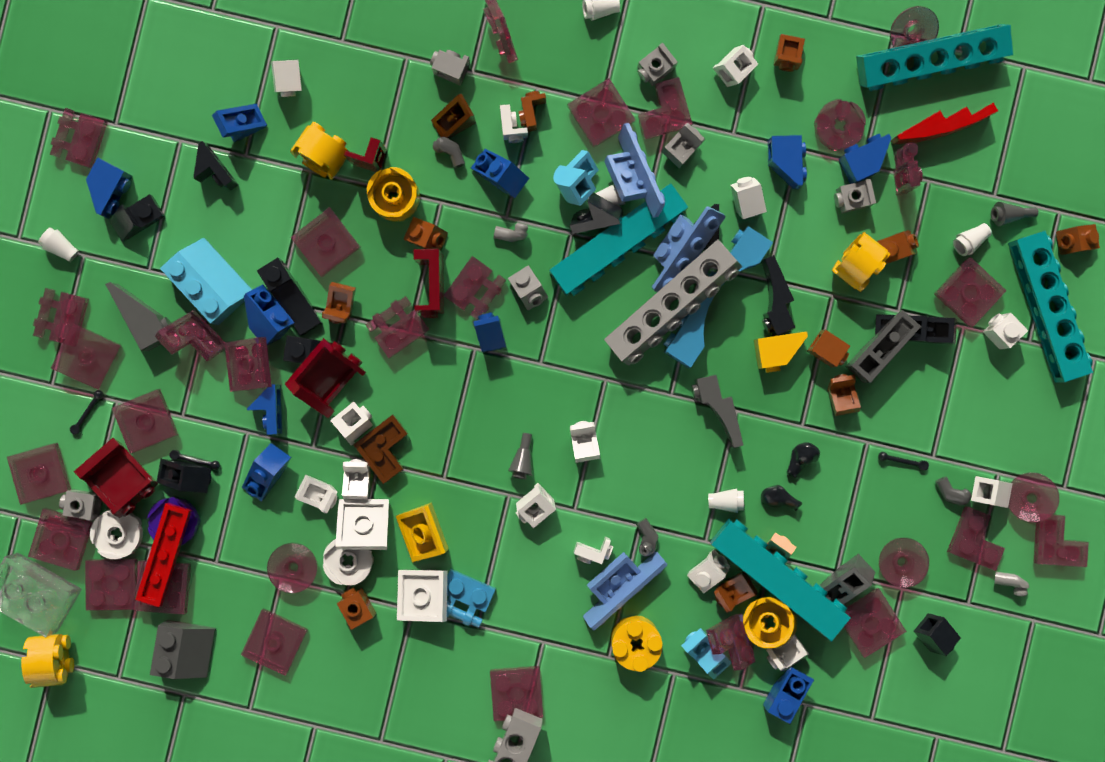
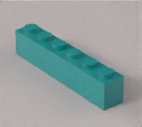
M671 183L660 190L665 197V206L659 217L653 218L645 201L621 219L620 224L610 226L549 270V273L566 296L571 293L574 297L585 289L584 283L590 279L595 282L606 274L604 272L605 268L610 265L614 268L625 260L624 255L632 250L633 253L639 251L646 245L644 241L650 236L653 239L660 236L666 231L664 226L671 221L674 224L680 214L686 217L684 212L688 209V206Z
M728 519L710 541L711 545L830 641H833L851 619L846 613L848 608L837 599L834 602L826 597L828 592L817 583L814 586L806 581L808 576L796 567L792 570L786 565L788 560L776 551L772 554L766 549L768 544L756 535L753 539L746 533L748 528L736 519L735 522H732Z

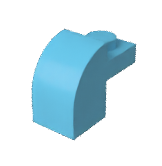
M581 150L567 166L560 165L556 169L553 179L568 203L581 206L596 190L591 178L599 170L590 153Z
M701 628L697 632L690 633L686 637L685 643L681 645L713 679L732 664L730 659Z

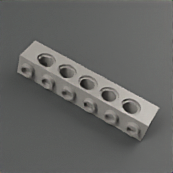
M719 239L716 240L604 339L605 342L623 363L630 365L639 362L646 350L657 346L668 331L677 329L682 323L681 320L688 314L695 313L700 308V303L707 297L711 298L716 295L723 283L733 280L739 274V270L742 268L741 264ZM718 267L717 273L712 277H708L709 269ZM698 283L697 291L689 294L690 286ZM675 300H679L677 309L671 311L670 304ZM659 316V324L655 327H651V321L653 320V318ZM641 333L640 341L633 344V336Z
M514 708L512 716L507 714L502 729L506 730L503 738L498 737L494 745L493 752L496 753L493 761L489 759L488 762H502L501 760L505 758L512 760V762H528L542 727V718ZM512 736H519L523 741L515 743L510 738Z

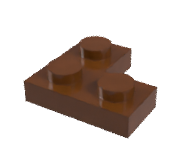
M393 414L353 444L383 484L404 469L390 451V448L407 436L408 432Z

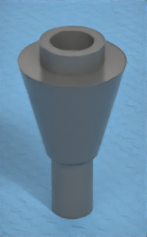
M997 202L991 210V219L996 226H1002L1023 218L1038 216V209L1036 207L1023 208L1004 202Z
M522 434L520 448H518L508 469L514 478L526 480L527 476H532L530 451L532 434Z

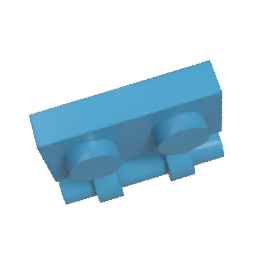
M450 569L447 576V596H449L447 600V617L450 615L463 621L462 624L469 626L471 624L479 628L482 618L475 616L474 613L476 609L486 613L496 588ZM458 600L469 605L467 612L454 607L455 601Z

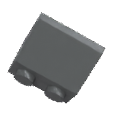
M166 620L159 624L150 675L171 679L207 678L216 628Z

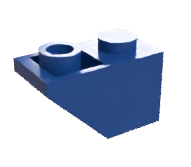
M879 133L867 139V144L859 147L858 144H855L844 150L845 154L839 158V161L850 184L863 181L880 171L891 141L890 134L881 137Z
M802 135L771 136L768 140V166L791 188L799 189L807 179L806 167H803L802 158L806 156L805 142L802 143Z
M484 149L478 155L471 167L474 172L513 198H516L529 180V177L511 161L487 149Z
M98 157L86 178V182L96 213L110 219L111 215H114L119 208V200L122 194L126 193L130 188L132 175Z
M264 285L245 293L244 300L249 329L264 347L282 338L295 323Z
M487 313L479 315V320L473 321L482 353L507 348L499 316Z
M270 443L253 461L242 488L250 496L262 502L285 471L291 457Z
M790 667L774 683L763 706L769 713L790 724L814 679Z

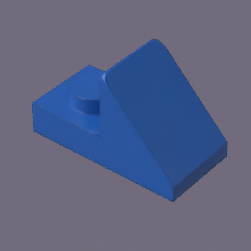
M257 104L217 110L212 115L222 137L231 136L233 142L250 136L267 126Z
M270 384L247 410H266V415H263L264 430L267 429V435L282 434L281 385Z

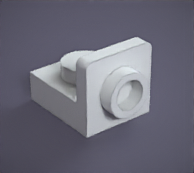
M510 104L500 105L503 139L509 140V143H519L524 141L523 138H528V128H512L517 127L516 112H511Z

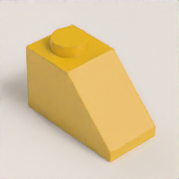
M807 331L755 339L754 346L758 369L765 368L766 373L781 371L780 366L789 363L808 337Z

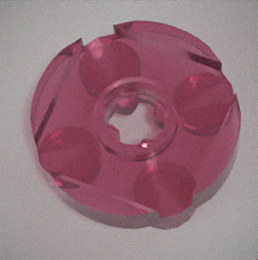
M842 99L827 103L819 111L814 121L815 133L819 141L832 151L845 150L855 145L862 138L864 126L866 125L865 115L861 108L851 101H842ZM835 119H838L840 122L845 121L844 131L834 127L836 124Z

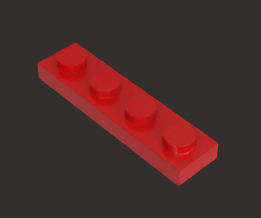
M171 503L165 504L135 600L156 607L163 605L192 510Z

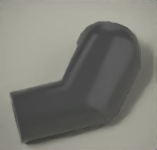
M439 137L433 142V149L436 153L444 152L450 155L454 168L465 165L458 143L446 137Z
M947 476L935 481L945 501L962 506L968 504L971 500L972 495L970 491L952 488Z
M644 518L636 525L643 534L639 552L647 557L655 552L659 537L647 518Z

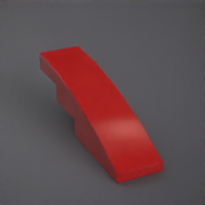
M993 102L972 115L966 106L946 119L940 110L900 133L891 142L895 145L943 137L966 129L998 112V109Z

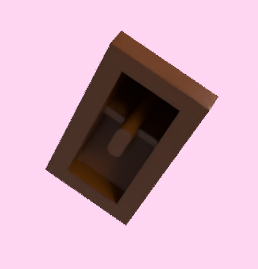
M458 94L431 120L440 137L448 139L476 124L474 114L462 94Z

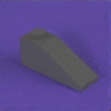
M112 282L105 284L140 350L150 351L174 338L172 333L174 328L167 317L164 318L163 315L119 284Z
M901 310L860 349L845 367L863 383H871L921 326L905 311Z
M857 554L834 571L820 586L828 592L826 595L828 599L832 602L837 599L844 605L872 586L875 571L860 554Z

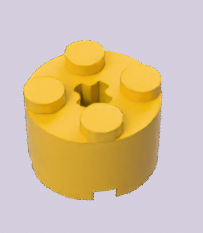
M312 122L310 126L308 125L304 129L290 152L295 158L300 155L303 158L302 164L324 178L328 175L329 179L333 180L347 159L344 156L345 150L348 151L345 148L347 143L336 135L332 138L325 133L326 130L321 125Z
M389 167L379 170L370 178L367 185V197L371 207L386 220L404 221L418 208L420 202L419 188L411 175L403 169ZM396 190H397V193L399 194L398 197H397V198L393 197V198L391 199V197L389 196V193H390V192L395 193Z
M863 232L844 251V255L841 258L842 262L838 260L831 271L855 290L857 289L859 292H862L869 284V278L872 274L878 275L885 267V261L890 256V253L885 247Z
M763 597L755 600L747 607L743 616V624L748 638L755 645L762 648H777L787 644L794 637L797 629V616L791 608L778 598ZM773 616V622L776 623V626L768 629V623L765 622V619L772 618Z
M631 616L621 619L615 625L611 634V646L614 657L624 668L643 672L652 667L660 658L663 642L652 621L643 616ZM640 639L641 645L633 647L631 641H638Z
M54 634L33 636L26 639L23 649H28L27 657H22L21 667L23 679L26 684H31L30 688L56 686L66 683L68 673H73L74 659L69 658L68 652L71 646L69 635Z

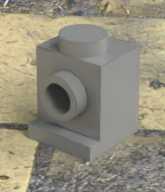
M662 42L654 51L639 61L637 67L639 70L637 72L645 83L649 82L654 86L676 69L678 61ZM657 61L661 66L655 68L652 66V62Z
M439 50L433 53L430 65L434 75L461 86L470 66L469 56L466 55L463 56V59H460V55L451 50L446 52Z
M871 179L840 186L836 189L834 200L836 207L840 208L841 214L868 208L876 204ZM852 192H857L858 200L852 198Z
M73 489L66 491V495L63 494L61 496L59 507L63 509V516L85 520H94L100 516L102 500L96 493ZM77 501L80 504L79 509H76Z

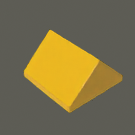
M432 502L396 515L412 562L442 555L449 549Z

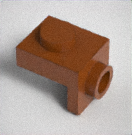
M780 34L773 65L779 66L780 70L786 72L798 70L803 61L801 57L805 39Z
M532 91L526 93L525 97L521 98L523 110L518 111L521 126L526 125L528 132L537 130L533 106L546 104L545 93L540 94L539 91Z
M413 217L404 240L425 249H439L441 251L448 232L432 223Z
M1096 224L1076 226L1056 232L1060 255L1100 248Z
M910 230L877 241L890 253V256L885 261L886 264L918 253L916 249L919 247L915 234H911Z
M331 282L322 318L328 319L335 324L346 323L352 315L356 288Z
M841 374L830 379L828 393L835 416L860 412L861 406L854 386L856 382L855 375L847 376Z
M742 571L721 582L714 591L717 603L728 613L733 610L735 605L755 596L758 591L745 571Z

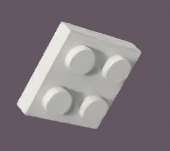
M339 499L336 549L387 550L389 499Z
M398 570L397 620L446 622L448 571Z

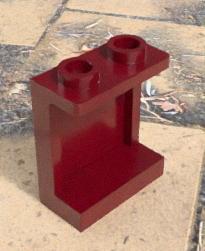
M414 249V260L419 265H429V305H414V309L423 318H438V314H444V255L439 249Z
M323 338L287 380L285 385L294 396L329 419L335 412L329 405L356 372L364 376L366 371L360 366L363 362L351 353L347 356L344 353L346 349L339 343L334 341L331 344Z
M115 438L110 439L73 471L81 480L88 484L110 508V512L118 518L126 517L136 508L135 504L142 498L147 499L150 497L158 485L155 479Z

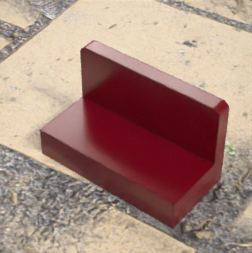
M371 137L365 156L346 150L344 156L352 165L377 172L382 168L387 149L381 140Z

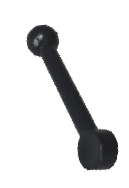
M101 390L94 392L93 400L78 422L70 427L72 434H79L81 432V425L97 401L104 396Z
M172 450L169 455L173 460L183 459L210 466L213 470H218L220 467V463L216 460L210 462L181 454L178 450Z
M880 452L878 455L880 461L890 460L917 466L920 470H927L929 468V463L924 460L917 462L890 456L886 452Z

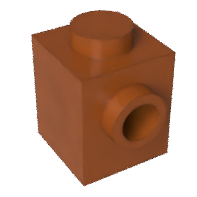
M825 329L818 333L807 352L832 368L837 367L838 364L842 366L849 356L847 351L850 345Z
M353 587L341 594L342 599L337 605L351 630L376 615V611L363 588L355 591Z

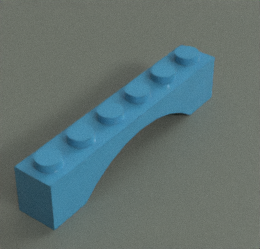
M749 226L744 231L739 229L731 241L734 243V246L730 253L742 266L739 272L758 265L773 244L772 241ZM712 270L708 277L714 276L717 272ZM714 296L711 298L707 297L700 303L701 306L695 313L684 317L676 334L671 332L663 344L667 347L664 353L687 368L692 367L705 347L704 323L708 307Z

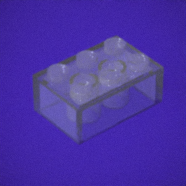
M20 553L5 556L0 564V612L45 638L57 633L82 589Z

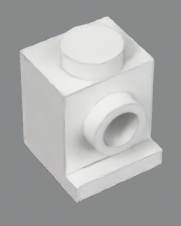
M741 45L735 47L713 69L725 85L729 87L739 84L758 63L754 59L752 51Z
M352 402L330 420L350 445H353L359 436L373 426L369 420L372 418V415L364 406L359 408L355 402Z
M539 483L534 485L535 488L516 503L518 518L523 523L528 522L533 528L556 510L554 499Z

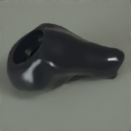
M809 442L801 443L794 447L787 475L796 478L805 466L817 462L820 458L819 448Z
M780 485L768 487L761 493V502L771 507L785 505L797 511L802 505L801 501L791 496Z

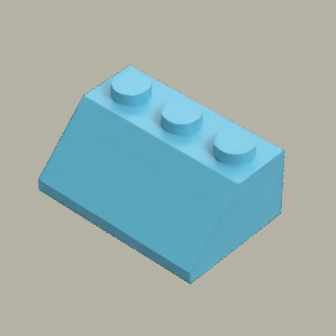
M205 238L178 251L160 268L210 324L220 325L245 302V293L252 290Z

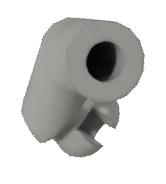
M516 223L514 230L496 226L493 238L509 242L523 240L528 235L527 224Z
M995 573L994 584L1013 586L1015 595L1027 596V588H1029L1027 581L1016 574Z

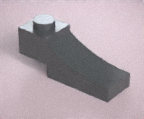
M717 375L695 379V385H692L694 399H699L700 404L706 403L716 414L726 432L730 447L743 446L732 397L722 398Z

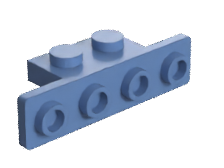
M625 123L618 136L624 153L607 155L604 162L621 201L626 202L645 198L653 218L659 217L665 206V197L656 184L655 175L647 164L646 155L638 144L636 133L632 130L629 123Z
M706 207L695 224L680 214L653 254L664 267L652 286L655 292L660 291L700 255L725 219L723 213L711 207Z
M657 551L638 567L623 552L587 584L588 588L600 600L583 615V618L593 631L603 625L612 614L622 608L630 598L640 592L649 581L659 575L667 566V563Z

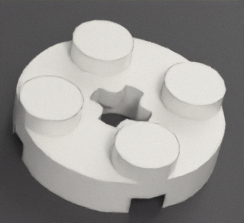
M109 510L98 516L92 523L90 539L92 544H95L100 555L109 559H120L133 554L140 546L143 537L142 522L133 513L126 517L118 518ZM117 527L122 532V537H119L118 541L114 540L115 536L111 534V531L116 530Z
M336 539L326 547L323 555L325 574L331 581L339 585H356L369 575L374 563L371 550H337ZM344 554L354 557L352 560L354 565L352 567L349 564L346 566L342 564L344 561L342 556Z

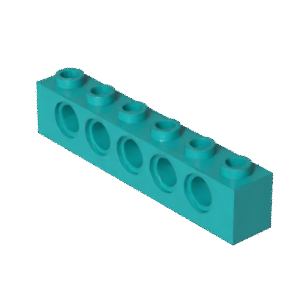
M998 24L856 56L860 86L868 87L869 91L884 88L885 83L893 82V85L908 83V78L912 77L922 80L931 78L932 73L939 71L941 74H950L956 72L957 67L965 66V69L980 67V62L989 61V64L1003 62L1004 57L1013 55L1011 25ZM984 41L986 49L981 54L979 48L980 44ZM960 46L962 48V55L957 59L955 51ZM934 52H937L938 60L935 64H932L931 56ZM912 57L914 59V66L908 70L906 64L908 59ZM888 62L890 64V71L887 75H884L882 68Z
M1042 231L1009 242L1008 245L1054 382H1067L1093 373L1091 368L1093 362L1091 356L1086 353L1083 344L1085 338L1082 331L1078 329L1076 323L1077 314L1073 306L1070 305L1068 299L1069 290L1062 281L1060 275L1061 266L1054 257L1051 238L1047 235L1046 231ZM1034 254L1040 257L1039 265H1036L1033 261ZM1043 277L1048 281L1046 289L1041 284ZM1051 300L1056 305V310L1054 312H1052L1049 308V303ZM1059 324H1061L1064 329L1062 336H1060L1057 332V326ZM1067 347L1072 353L1070 359H1067L1065 356Z

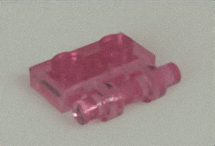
M65 108L62 117L59 116L57 122L59 127L56 137H52L50 143L52 145L50 155L60 158L64 149L68 151L65 160L92 169L108 122L83 113L80 114L78 122L72 121L75 111ZM69 128L75 130L71 143L65 142Z
M906 143L895 152L896 169L893 173L896 195L907 194L921 186L920 182H922L923 173L921 167H918V161H914V156L918 152V145L915 143Z
M472 256L444 294V297L464 311L471 303L475 308L470 315L478 320L479 315L486 314L489 310L488 305L496 295L499 296L502 291L501 287L506 280L500 275L493 282L488 280L487 278L492 273V270ZM483 285L488 290L481 300L475 298V295Z
M45 288L44 295L40 297L38 303L41 305L38 317L34 318L33 326H35L33 336L43 338L45 329L51 330L49 340L77 346L89 299L61 292L59 301L53 300L56 290ZM51 307L57 309L54 322L48 321Z
M406 296L399 301H393L391 307L381 314L376 313L372 316L373 319L365 324L370 332L378 327L381 329L382 333L376 336L375 340L388 358L393 357L430 331L418 312L413 310L408 315L406 314L404 309L411 305ZM397 314L400 320L391 327H388L386 321Z

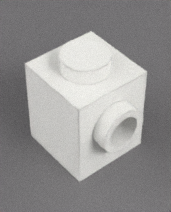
M298 60L271 61L274 92H280L281 97L296 96L295 91H302Z
M744 177L737 180V183L730 185L736 212L742 219L767 212L761 184L755 178Z
M1012 313L997 314L988 322L989 326L983 331L999 349L1011 348L1028 332Z
M976 476L971 501L1008 508L1013 483Z

